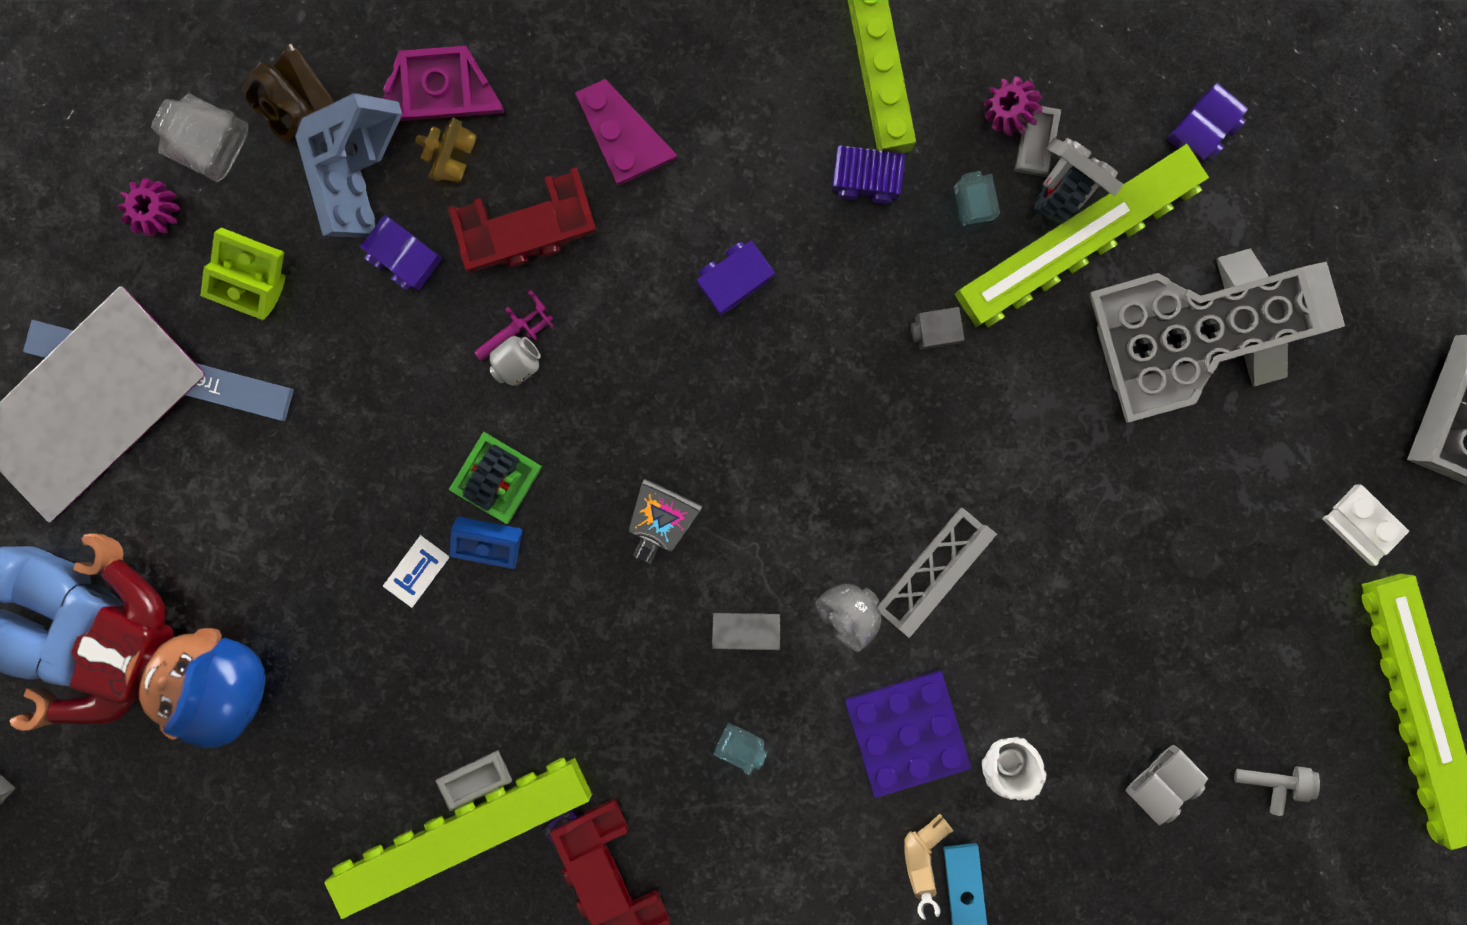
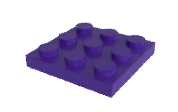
M939 670L844 699L875 798L971 769L942 671Z

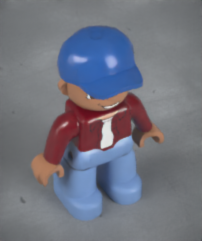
M103 534L84 535L81 538L83 544L90 545L95 550L94 564L90 562H76L74 564L47 551L31 546L0 547V602L16 603L53 620L50 630L47 631L43 625L11 611L0 609V672L17 678L28 680L41 679L46 683L69 686L72 689L91 695L73 699H57L55 694L42 687L26 689L24 697L36 703V712L34 715L26 713L11 718V726L17 730L25 731L54 723L108 724L122 718L131 709L133 702L140 700L144 712L155 723L159 724L160 730L172 740L180 738L182 742L196 747L217 748L238 739L253 720L262 702L266 675L260 657L242 643L228 638L221 639L220 631L215 628L199 629L194 634H183L173 638V629L164 624L166 619L165 605L160 595L144 578L122 561L123 549L118 541ZM101 574V577L112 587L123 602L100 584L90 585L91 579L89 575Z

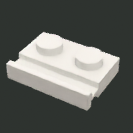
M1355 484L1333 507L1329 515L1323 517V520L1371 566H1377L1378 561L1384 555H1387L1409 532L1361 484Z

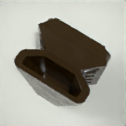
M292 41L274 66L261 62L247 76L240 90L248 105L255 112L261 114L267 120L272 132L287 144L296 139L302 118L335 103Z

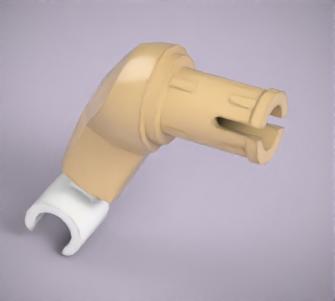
M940 813L919 832L910 831L904 839L907 871L915 897L922 899L918 906V913L924 920H926L924 907L927 904L934 906L936 917L940 915L939 905L932 900V897L936 896L937 892L931 866L930 854L932 851L930 849L954 831Z

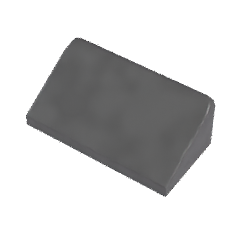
M713 613L712 649L780 650V614Z

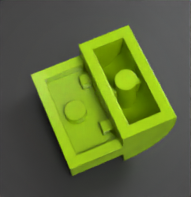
M218 229L214 232L211 262L203 270L200 296L264 320L275 307L284 286L286 275L281 274L284 252L227 229Z

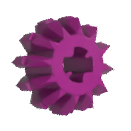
M1015 76L1011 84L1006 79H1001L1002 87L999 90L990 87V92L994 97L984 100V105L989 109L985 113V117L989 122H993L992 127L995 131L1000 132L1004 129V133L1012 137L1016 128L1021 134H1025V125L1027 123L1037 126V121L1033 115L1043 113L1042 106L1038 104L1042 100V96L1039 91L1034 90L1035 86L1031 81L1027 80L1023 83L1020 77Z
M142 178L140 185L135 182H129L131 192H119L121 197L126 199L125 203L116 206L119 211L125 213L120 220L126 225H131V231L136 234L144 232L148 237H155L156 231L163 234L168 233L166 223H177L171 214L180 210L177 204L172 203L177 197L175 193L166 190L167 187L164 183L160 181L153 183L148 178Z

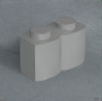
M1172 745L1159 755L1151 766L1142 772L1125 791L1158 825H1161L1164 822L1170 823L1175 820L1180 814V807L1188 799L1194 800L1199 797L1205 790L1204 784L1208 778L1178 747Z

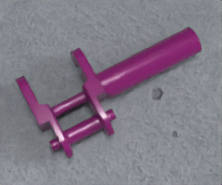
M531 289L528 291V294L537 304L536 310L524 319H518L508 306L505 310L511 316L513 322L474 351L481 362L490 357V353L511 336H517L524 328L528 331L525 334L527 338L532 336L536 340L535 334L547 325L551 328L553 327V324L550 322L553 318L551 315L546 317L544 313L548 310ZM537 314H540L543 320L530 329L527 322Z

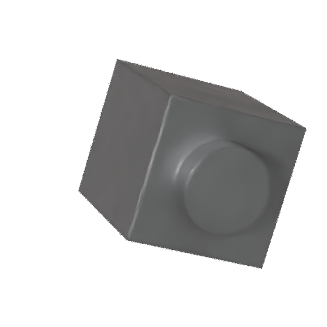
M959 307L919 313L915 317V322L911 323L913 342H919L920 350L960 344L965 340Z

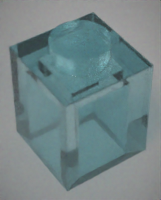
M981 171L962 175V180H959L954 186L961 226L994 220L1000 214L992 174L982 176Z

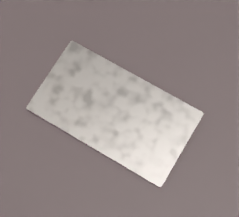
M118 287L0 401V472L47 522H52L205 376V373L124 287Z

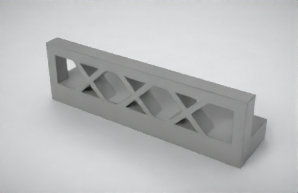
M961 507L875 609L910 638L997 534L987 525L981 524ZM962 518L977 529L968 540L955 541L954 527ZM949 534L950 542H942ZM955 545H963L956 554ZM950 546L951 561L946 566L933 567L932 553L937 547ZM928 559L929 567L920 568ZM942 570L934 579V571ZM929 571V587L925 591L912 592L911 578L916 572ZM906 585L907 593H899ZM912 596H920L913 604ZM907 597L908 611L899 621L885 608L894 598Z

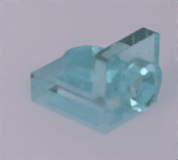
M727 723L713 755L743 769L744 773L750 776L753 768L758 770L761 768L767 751L763 750L764 739Z

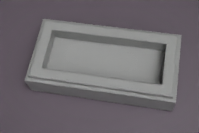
M1042 106L1043 113L1033 115L1037 121V126L1030 125L1029 123L1025 125L1026 132L1021 134L1015 172L1041 177L1049 176L1053 154L1046 148L1053 138L1057 136L1061 115L1060 109Z
M497 750L438 778L436 783L449 811H452L511 783L512 778Z

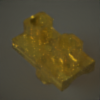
M452 118L448 122L441 143L438 142L441 130L436 127H431L428 137L417 136L416 143L424 147L421 159L430 162L433 152H437L428 177L429 179L437 182L442 179L453 182H460L462 180L466 165L450 159L453 147L470 153L477 137L469 130L461 127L462 121Z

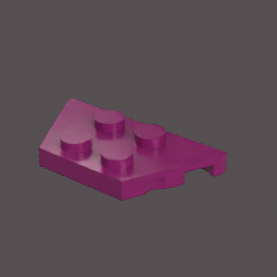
M467 46L399 51L393 64V73L388 77L383 89L385 93L382 99L399 102L402 112L400 121L504 113L502 104Z

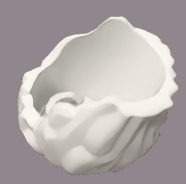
M1024 738L1000 739L991 745L985 758L982 759V769L986 783L999 796L1019 801L1021 799H1034L1036 795H1039L1046 780L1044 764L1038 751Z

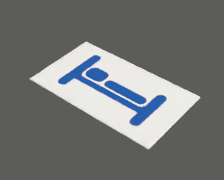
M420 535L383 587L412 608L447 562L449 556Z

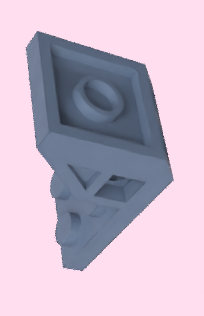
M354 93L302 118L296 134V140L323 236L367 238L375 228V216L370 207L366 184L360 170L381 161L402 117L398 101ZM354 144L358 147L357 154L355 153Z

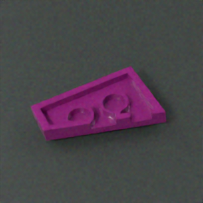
M606 79L575 93L617 186L678 159L675 152Z

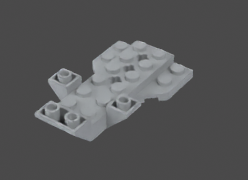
M1250 248L1216 258L1224 290L1203 296L1189 289H1184L1159 273L1090 292L1089 295L1098 323L1096 328L1114 391L1117 390L1126 423L1196 404L1202 394V389L1211 374L1214 373L1219 362L1244 355L1253 387L1287 378L1288 342L1345 326L1327 261L1268 276ZM1203 321H1205L1207 326L1213 325L1215 332L1210 333L1211 339H1208L1206 335H1202L1200 332V328L1203 327ZM1170 330H1172L1174 335L1180 334L1181 342L1177 343V349L1174 348L1173 344L1167 343L1166 337L1170 336ZM1136 340L1148 346V351L1144 352V358H1141L1139 353L1134 354L1133 352Z

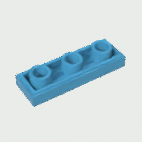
M977 843L943 847L952 925H987ZM964 892L971 893L968 899L963 900L960 897Z

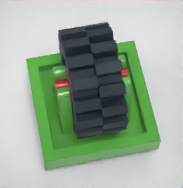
M483 432L449 490L505 524H509L543 466L488 433Z

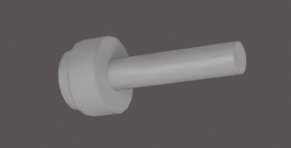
M1296 766L1293 776L1241 769L1235 770L1234 779L1236 783L1273 787L1270 813L1277 816L1284 815L1287 789L1292 790L1294 801L1310 802L1311 799L1316 800L1319 795V773L1313 772L1311 768Z

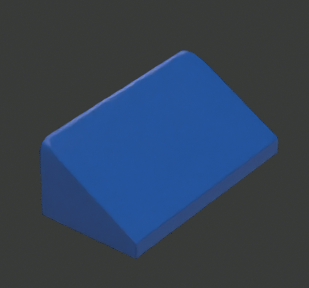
M458 517L451 529L449 557L515 569L522 529Z

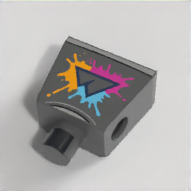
M644 479L628 531L641 537L633 556L651 564L659 547L672 552L703 506Z

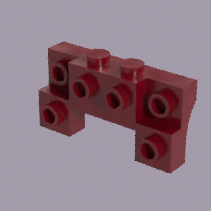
M577 167L570 169L571 173L556 178H552L551 175L544 177L552 201L491 220L488 218L484 202L481 198L475 199L474 204L458 209L455 206L449 207V214L454 226L465 270L468 273H472L500 263L503 265L509 264V267L520 266L529 262L528 257L541 254V257L555 255L561 251L560 247L567 245L566 242L598 233Z
M615 798L584 811L583 815L551 830L550 835L565 866L562 870L564 879L568 887H574L579 897L576 901L577 907L584 920L588 918L591 925H670V917L657 890L632 901L606 842L628 833L629 829Z

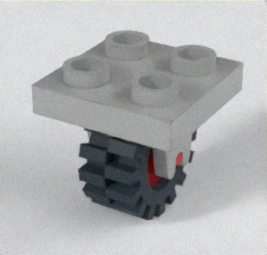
M1053 138L1046 149L1060 160L1043 183L1042 193L1037 196L1034 206L1038 212L1053 223L1061 225L1071 217L1073 212L1075 213L1084 205L1097 188L1115 196L1124 184L1115 179L1118 172L1114 168L1094 157L1091 160L1088 159L1091 152L1080 143L1066 138L1064 142Z

